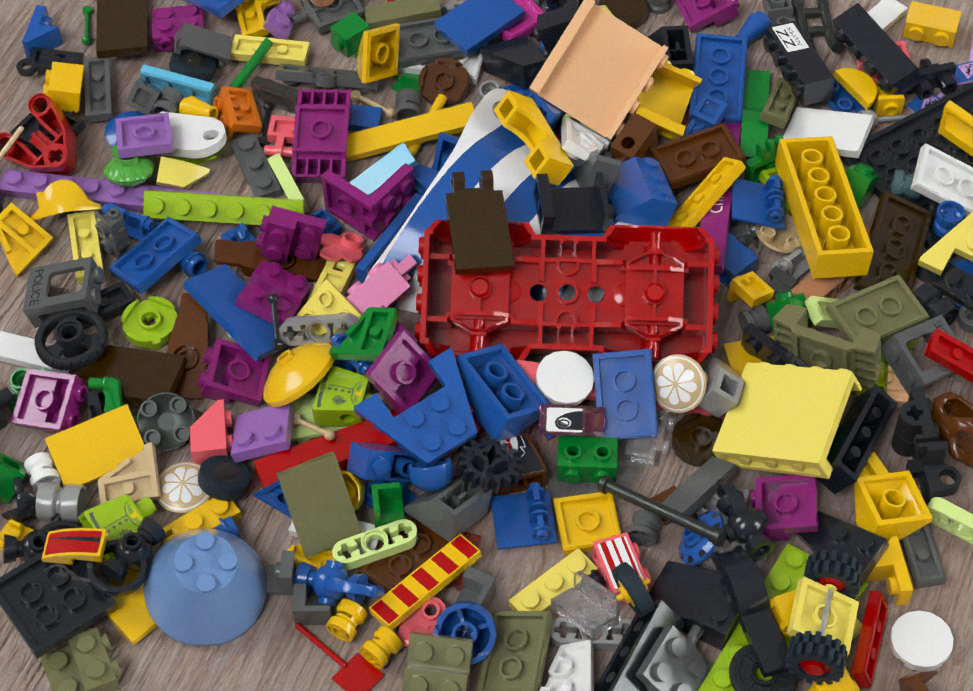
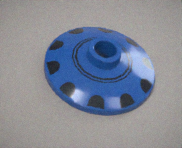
M714 510L706 511L695 518L715 529L719 527L724 529L722 515ZM685 528L679 545V557L683 563L694 566L707 559L717 546L712 544V540Z

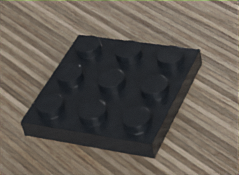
M42 551L0 577V607L36 659L118 609L117 603L112 596H104L90 587L86 570L87 562L85 560L74 559L73 565L42 562Z

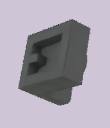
M282 550L281 562L267 566V595H293L294 576L298 567L295 551Z

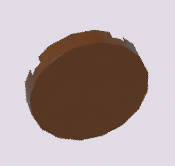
M449 57L437 58L428 66L426 64L422 68L418 78V86L422 97L429 104L433 105L438 94H443L447 97L443 107H451L466 97L470 88V78L467 70L458 60Z

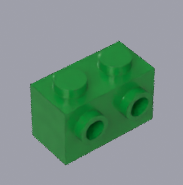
M558 436L557 481H564L569 484L578 482L598 484L600 479L607 475L616 483L618 438Z

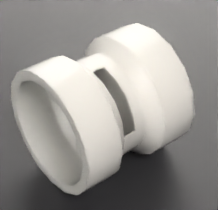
M36 453L24 462L26 473L31 476L30 484L34 492L37 493L38 487L42 482L59 483L60 485L61 478L58 471L54 469L55 463L50 453Z

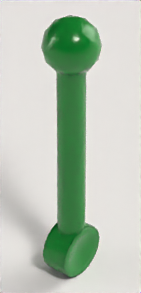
M84 6L82 11L83 15H85V28L82 43L89 45L92 42L89 36L90 15L93 14L91 6Z

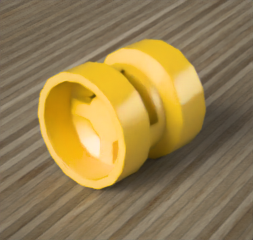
M342 599L336 607V615L331 616L325 626L328 632L337 639L351 642L357 634V626L365 621L367 612L356 602Z
M381 625L374 632V638L365 641L359 650L369 663L381 670L389 662L390 654H397L403 648V643L391 629Z

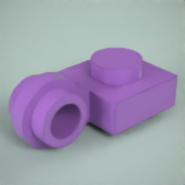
M282 0L266 17L263 28L277 39L286 40L290 34L293 22L289 18L296 10L293 7V3Z

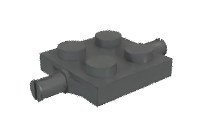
M300 0L304 10L291 14V19L294 24L309 20L313 23L318 33L322 34L330 31V26L353 12L364 19L365 11L360 4L361 0H334L332 4L325 7L316 6L310 0Z
M674 625L664 627L635 674L645 684L648 691L699 690L712 668V665L696 648L697 642L704 633L703 629L700 630L701 627L692 625L686 637Z

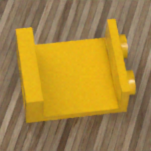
M667 60L661 70L658 68L654 70L651 75L654 81L646 93L641 91L637 97L640 103L635 113L657 124V135L674 141L684 134L686 126L681 123L692 91L701 84L702 78L695 76V73L689 69H679L672 66V63Z

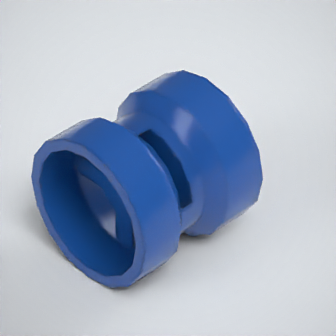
M955 201L942 202L937 208L936 218L933 223L934 233L943 238L964 220V207Z

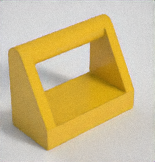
M950 100L944 107L938 133L973 157V115Z

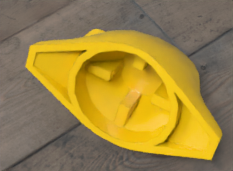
M58 180L51 183L45 191L36 193L39 209L31 216V219L37 220L70 211L102 209V205L90 200L77 183L70 180Z

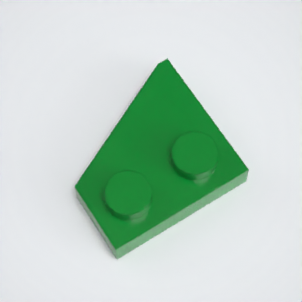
M369 307L360 316L359 321L345 332L347 338L339 347L334 345L329 351L331 358L335 360L374 362L392 339L399 317L397 309Z

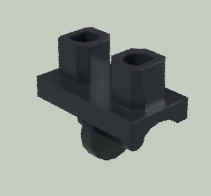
M928 58L921 59L918 67L921 82L907 92L908 94L916 93L920 100L930 98L933 95L934 88H940L944 94L953 93L957 84L954 77L956 71L955 63L949 62L939 65L938 63L932 64Z

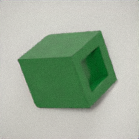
M0 453V501L9 503L15 494L13 478L20 476L22 481L25 477L24 463Z
M401 482L371 485L375 528L405 519Z

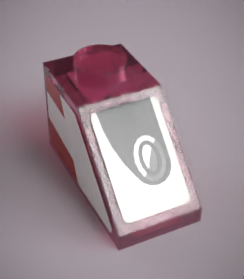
M540 404L539 434L604 437V407Z

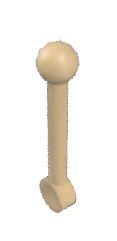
M359 90L351 92L352 100H360L372 107H381L382 112L386 113V116L389 118L395 116V109L386 108L362 96Z
M294 413V426L300 424L324 435L328 441H332L336 435L332 429L325 430L303 420L300 414Z

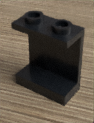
M602 172L596 173L593 187L550 188L548 174H536L533 195L540 234L605 233L607 231L609 222L613 221L614 210L613 205L608 204L609 185L608 183L604 184Z

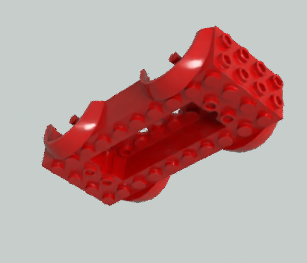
M435 220L428 229H424V237H419L418 252L421 259H423V265H418L417 282H419V287H422V294L416 295V311H418V315H421V322L415 323V339H417L424 351H428L432 358L449 348L453 350L455 359H457L458 355L498 344H503L515 360L523 361L528 354L549 355L558 351H569L580 356H593L592 354L651 349L654 370L655 366L663 358L675 354L689 356L700 365L703 360H708L710 355L715 353V349H717L718 332H712V329L718 320V303H713V296H716L719 290V275L714 274V268H717V263H719L720 246H714L715 238H711L704 228L610 225L604 236L535 234L529 222L507 221L514 260L513 271L455 275L448 220ZM535 285L544 286L547 290L545 299L541 301L533 300L530 296L531 288ZM563 286L574 288L576 295L572 300L565 301L560 298L559 290ZM595 286L602 288L605 293L604 299L599 303L591 302L587 296L590 288Z

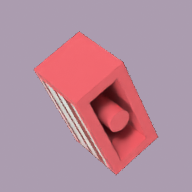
M627 532L595 541L592 545V559L598 568V572L604 578V589L612 608L626 604L624 600L618 602L616 596L620 593L613 578L612 570L619 564L627 562L642 579L649 578L650 583L647 584V587L651 585V578L647 568H642L639 562L641 556L636 542L631 543Z

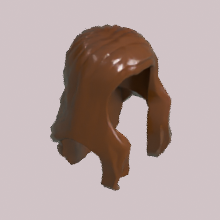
M952 392L941 394L933 398L931 402V417L933 423L936 422L938 424L939 439L948 442V451L953 460L963 462L966 466L973 468V404Z

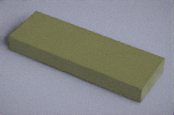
M396 0L366 6L365 16L366 23L370 25L371 30L395 23L401 24L442 16L440 0Z
M778 77L759 120L782 129L785 128L798 99L797 96L793 95L788 81L785 82L783 78Z

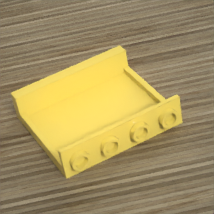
M747 362L741 375L744 385L738 405L727 411L712 452L717 458L736 464V468L829 479L833 468L826 458L851 391L862 390L854 373L843 368L831 370L818 366L808 368L797 367L792 364L772 365L767 362Z

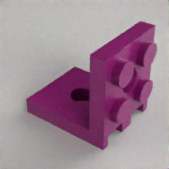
M407 163L403 164L370 196L329 169L321 175L325 210L373 242L384 233L415 194L414 168Z

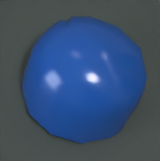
M446 458L445 462L438 460L428 467L421 462L416 463L414 466L413 464L409 465L410 480L421 491L435 492L442 490L450 484L454 476L453 463L450 458Z

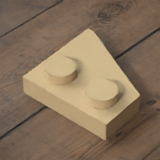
M152 442L146 443L141 452L131 459L126 458L118 464L115 470L109 471L98 479L100 504L125 494L130 496L134 504L146 496L152 501L162 499L156 450Z

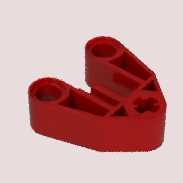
M44 93L34 94L28 102V110L55 139L52 141L41 130H38L37 133L33 132L30 135L32 138L29 141L42 153L40 156L16 139L3 158L31 172L69 175L75 171L78 163L76 136L60 106ZM6 132L0 133V151L12 137L11 134Z

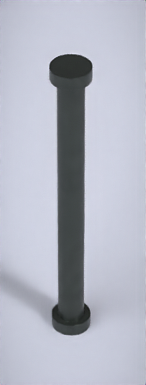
M604 475L598 483L597 489L599 492L615 495L710 539L712 544L717 547L722 546L726 540L727 531L720 527L715 529L613 482V479L607 475Z

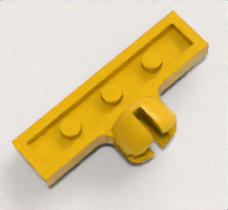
M245 0L237 6L236 12L242 35L256 37L269 35V32L263 28L265 22L264 10L277 6L281 0Z

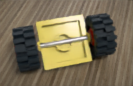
M823 549L821 554L815 551L813 556H808L804 576L797 583L787 634L792 637L785 661L786 669H789L791 675L796 674L797 679L805 678L806 683L810 684L812 681H816L817 685H823L825 681L827 685H831L833 681L837 683L843 677L846 659L850 653L859 602L854 599L860 590L863 574L862 565L860 562L856 563L857 559L855 557L848 558V553L843 552L840 555L837 554L838 550L833 549L832 553H829L827 549Z

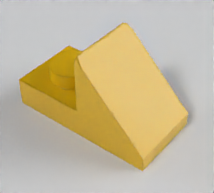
M898 536L891 537L888 541V548L866 579V582L886 580L889 595H894L896 606L908 605L913 593V587Z

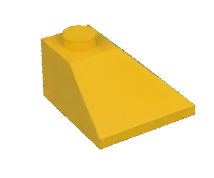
M395 23L364 31L357 56V73L362 83L366 84L398 75L400 24Z
M910 471L861 476L854 482L857 526L887 538V541L895 536H898V540H901L927 525L933 519Z

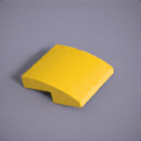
M140 569L127 570L128 576L123 586L132 582L139 574ZM111 582L109 583L112 587H120ZM144 583L131 594L118 597L112 596L117 603L118 609L107 615L115 628L133 646L157 627L145 604Z

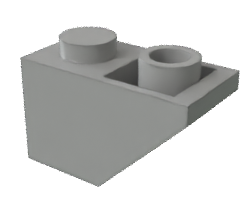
M711 356L705 369L708 375L706 393L698 406L714 416L720 417L738 405L744 380L735 369Z

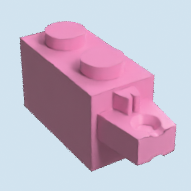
M410 254L400 263H397L395 259L391 262L387 261L384 265L379 262L368 272L370 277L365 282L357 281L347 290L349 296L346 299L361 315L369 307H381L383 305L385 308H390L411 289V286L408 284L411 277L407 273L417 265V262Z

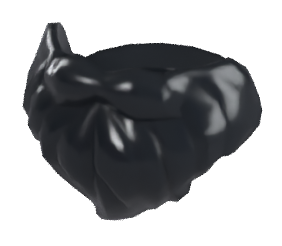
M16 476L13 478L17 508L1 515L9 521L12 519L16 522H24L30 516H36V497L31 492L24 491L20 476Z

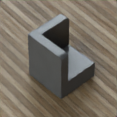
M139 78L136 80L125 104L149 115L162 90Z
M468 566L463 574V588L455 602L473 601L480 603L487 609L496 593V578Z
M306 583L294 584L292 612L295 624L326 625L330 617L333 616V605L318 603L319 596L308 595Z

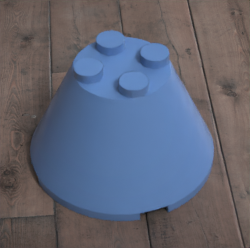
M195 529L173 537L161 546L152 557L144 581V599L152 620L172 639L196 647L198 645L213 644L218 646L240 637L256 622L266 601L267 580L262 561L254 549L244 540L222 530Z

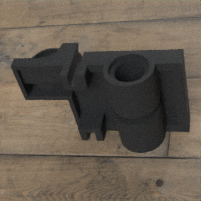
M923 387L911 388L908 401L901 406L891 445L897 454L913 458L907 461L906 469L910 471L913 478H918L924 501L928 505L933 497L941 498L955 494L961 483V474L955 467L944 463L949 448L948 442H936V440H939V427L936 422L933 423L931 400L926 398ZM942 475L950 476L955 483L950 485L944 484L940 481L939 477Z

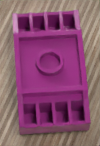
M351 89L298 90L292 149V178L295 183H322L321 175L328 169L347 181L349 121H352Z

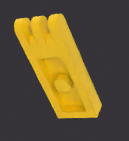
M212 498L163 527L166 533L163 545L173 537L190 530L216 529V526L221 524L219 521L220 517L223 520L231 516L235 522L242 518L241 511L233 501H222Z

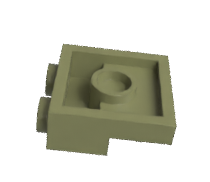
M97 627L73 636L68 640L69 645L48 652L40 657L52 691L121 690L117 678L122 677L117 660H109L107 652L112 651V647L107 634L100 635Z
M412 631L409 638L402 691H468L474 639Z

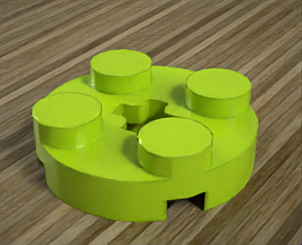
M150 296L148 300L139 302L138 299L128 305L122 314L124 335L135 346L150 348L154 351L160 350L164 347L165 343L170 341L178 315L173 304L167 299L158 296ZM152 319H155L156 322L155 324L150 326H147L144 323L145 321H151Z

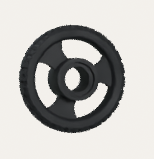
M75 308L59 311L46 318V321L42 322L36 332L34 345L40 360L53 369L56 368V370L72 371L73 369L77 370L90 365V363H93L103 354L107 347L109 333L106 323L100 315L86 308ZM78 320L93 324L97 328L98 333L85 335L82 324ZM54 330L57 342L51 346H45L47 337Z

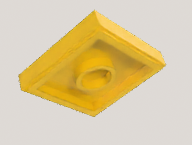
M597 492L553 499L563 556L571 554L577 548L583 553L592 552L593 542L621 534L612 494Z

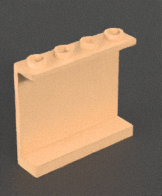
M583 0L532 82L529 90L606 139L611 140L613 136L617 137L626 125L622 121L627 113L632 115L640 103L637 97L641 91L646 93L652 85L654 78L651 75L656 68L661 70L669 56L665 53L668 47L665 45L660 46L595 4L596 1Z

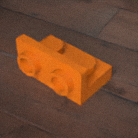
M222 86L218 96L214 98L213 106L218 108V120L225 127L226 141L231 140L234 132L259 134L263 126L252 90Z

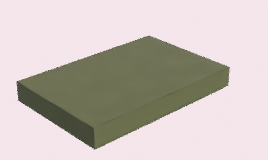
M899 274L827 304L825 309L846 341L852 343L862 327L880 334L881 342H884L893 335L923 323L930 318Z
M333 451L276 473L306 558L333 548L340 540L362 533Z
M493 611L492 616L496 622L497 637L494 647L487 657L483 659L477 691H539L542 684L554 618L551 611Z

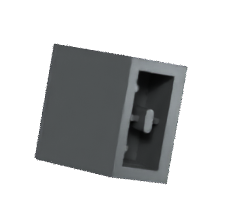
M463 475L454 476L450 484L442 490L424 492L404 507V511L450 542L487 515L492 489H488L486 493L482 492V487L480 486L472 489V482L464 483L462 481Z

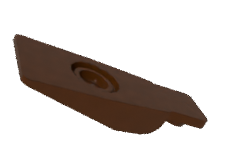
M217 239L215 242L214 263L217 265L226 264L227 266L241 267L242 273L250 278L263 260L269 263L277 262L283 267V270L293 275H302L308 282H317L324 269V259L320 256L323 245H319L315 262L288 255L285 263L259 256L261 249L256 248L257 241L238 242Z
M189 293L181 295L179 315L175 320L166 353L185 355L188 361L174 394L184 399L202 400L204 398L200 396L202 388L197 386L201 371H206L208 365L203 363V357L207 347H210V327L207 320L208 312Z

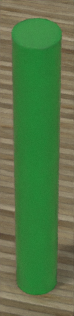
M268 38L263 40L229 87L242 88L273 46L271 40Z

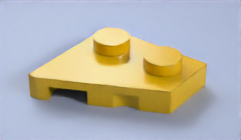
M11 202L0 213V243L14 275L18 277L53 241V237Z

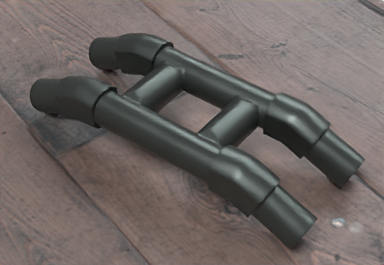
M791 0L796 22L816 50L812 37L825 36L826 43L832 52H839L841 45L833 34L835 30L828 0H816L817 7L804 8L803 0ZM821 17L823 26L808 27L806 18Z

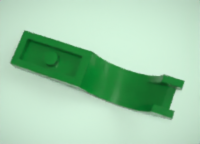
M745 69L740 149L745 157H756V144L763 142L765 145V141L768 140L769 124L759 120L769 98L770 71Z

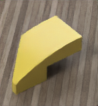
M161 157L156 185L178 189L185 188L187 190L203 177H207L210 169L181 160Z

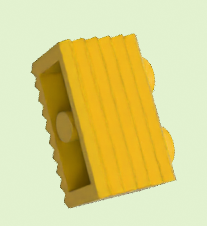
M911 1L903 37L904 39L908 37L909 40L923 41L924 43L928 42L929 44L933 43L937 46L952 48L962 11Z
M52 62V69L46 70L43 93L55 101L61 110L65 112L69 110L70 112L74 111L77 113L79 111L84 65Z

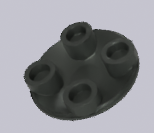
M162 392L149 397L141 404L136 423L141 438L145 443L152 442L155 445V449L167 451L181 447L190 439V427L195 423V415L192 407L183 397L174 393Z

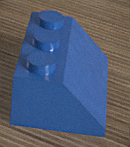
M633 157L621 163L620 170L610 189L608 204L613 205L615 221L633 225L668 226L676 209L677 202L660 163L649 157L644 159Z
M503 344L458 355L456 362L468 403L474 410L473 415L492 440L496 439L499 442L519 435L547 413V408L552 407Z

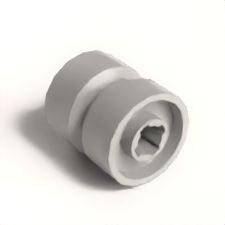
M40 483L35 505L36 517L39 521L54 522L61 517L64 521L81 523L78 516L86 511L87 490L85 485L66 484L62 488L59 483Z

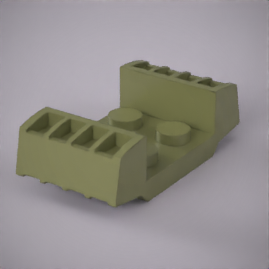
M787 304L773 317L775 341L810 368L812 366L831 370L843 368L852 371L864 389H870L874 385H878L881 377V335L877 332L862 327L853 343L840 337L819 332L816 329L808 328L807 308Z

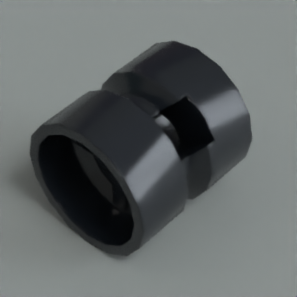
M931 282L922 284L913 292L930 316L929 320L942 314L950 326L958 317L960 308L949 298H943V293Z

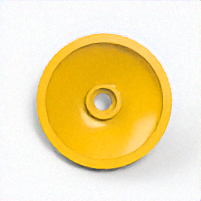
M314 342L283 352L277 358V362L272 367L264 385V401L271 407H280L295 401L312 389L326 375L335 360L329 354L332 345L327 342Z

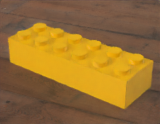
M833 137L779 139L775 166L778 175L783 180V190L812 278L868 275L874 251Z

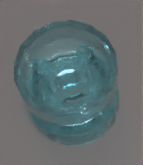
M895 169L891 193L899 197L905 193L910 198L919 199L920 193L911 189L915 171L906 175L904 170Z

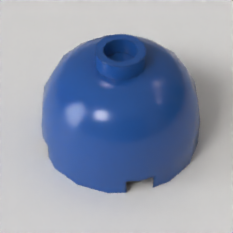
M473 601L455 602L446 607L437 618L433 631L436 635L474 639L471 664H476L487 657L494 647L497 637L496 622L490 611L480 603Z

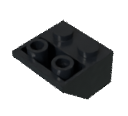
M688 25L662 26L648 36L649 39L660 46L665 45L668 47L665 54L669 56L667 60L672 63V66L693 71V57Z

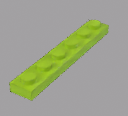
M144 190L143 216L147 215L157 219L170 217L173 220L261 225L263 216L270 215L272 205L305 214V200Z

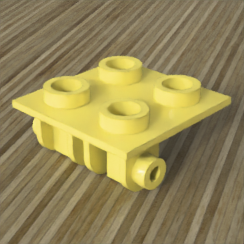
M326 279L295 317L351 313L360 319L361 314ZM319 323L313 325V330L317 335L324 336L327 334V329L324 325ZM344 323L341 328H346L348 330L349 327L347 326V323Z

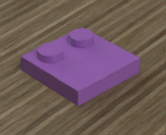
M169 112L115 119L119 159L173 152Z
M291 403L280 407L270 406L236 415L231 456L235 463L290 449L294 408Z

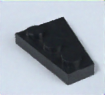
M818 511V532L796 533L797 537L813 552L818 551L821 554L823 549H827L829 553H832L833 549L838 550L837 554L842 555L845 552L849 554L848 558L855 557L857 559L856 563L860 562L863 569L860 588L889 546L887 538Z

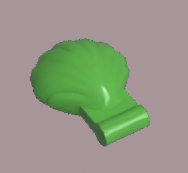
M118 145L111 146L113 158L106 164L103 171L110 183L121 187H135L136 185L143 184L153 175L154 163L145 156L119 159Z

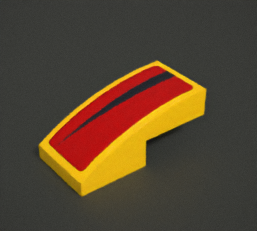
M69 528L50 531L47 535L42 562L73 565L74 559L102 562L108 537L107 530L98 528Z

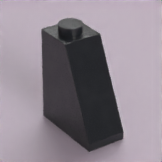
M529 35L480 47L483 70L486 73L524 89H529L547 60Z

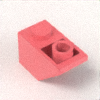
M224 399L217 400L190 427L191 455L194 463L201 465L210 457L219 455L229 456V452H231L233 435H228V428L233 427L231 410H226Z

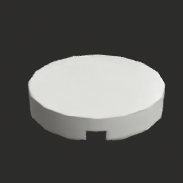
M558 351L544 357L538 365L535 382L538 390L547 398L549 403L557 404L555 406L578 405L591 393L594 375L586 359L573 352Z
M919 610L907 612L897 619L890 632L889 644L893 655L897 660L899 658L904 662L906 667L917 671L936 670L951 655L954 639L949 626L943 619L933 613Z

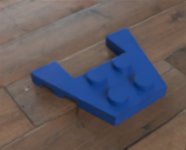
M451 348L428 362V366L443 388L399 415L393 417L377 393L354 406V412L359 417L365 418L374 425L375 429L385 433L397 442L399 447L426 467L477 436L474 419L454 352Z

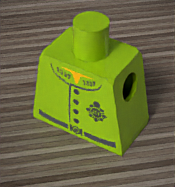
M332 365L319 384L312 408L314 425L351 426L362 422L364 418L359 417L354 412V406L374 395L370 394V381L364 375Z
M125 494L84 511L78 516V519L84 528L106 529L108 533L107 541L117 540L124 534L130 532L138 533L137 528L142 519L156 512V507L147 496L134 504L130 496ZM114 552L103 556L106 561L108 559H115Z

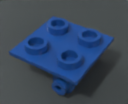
M770 176L766 184L736 179L732 184V220L785 230V200L782 188L783 180L780 176Z
M534 482L529 484L526 493L491 496L490 501L497 550L557 543L549 490H544L539 483Z

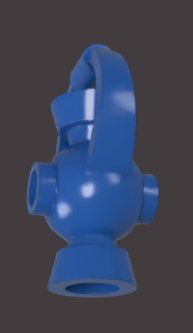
M326 560L325 566H321L318 570L306 562H301L294 576V584L306 583L307 590H314L315 594L319 596L318 603L336 606L337 600L342 599L345 595L348 599L361 604L366 595L371 598H381L385 593L383 587L368 584L366 574H356L349 578L347 571L343 569L344 563Z

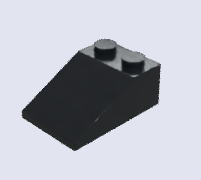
M667 561L649 592L652 601L662 600L686 623L682 632L688 634L692 625H698L701 627L700 630H704L699 640L721 651L739 623V611L735 594L728 578L722 571Z

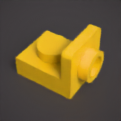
M877 86V95L873 103L874 112L878 117L902 115L905 102L904 95H891L889 92L885 94Z
M751 271L732 279L726 299L729 302H733L741 298L752 308L771 300L775 291L755 272Z

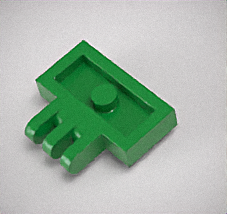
M782 135L775 136L774 140L772 138L766 140L765 145L763 142L756 144V157L746 160V164H744L746 167L744 170V180L761 183L758 179L760 172L776 167L775 158L779 139H784Z

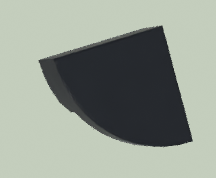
M97 390L87 392L86 397L92 418L102 415L103 409Z

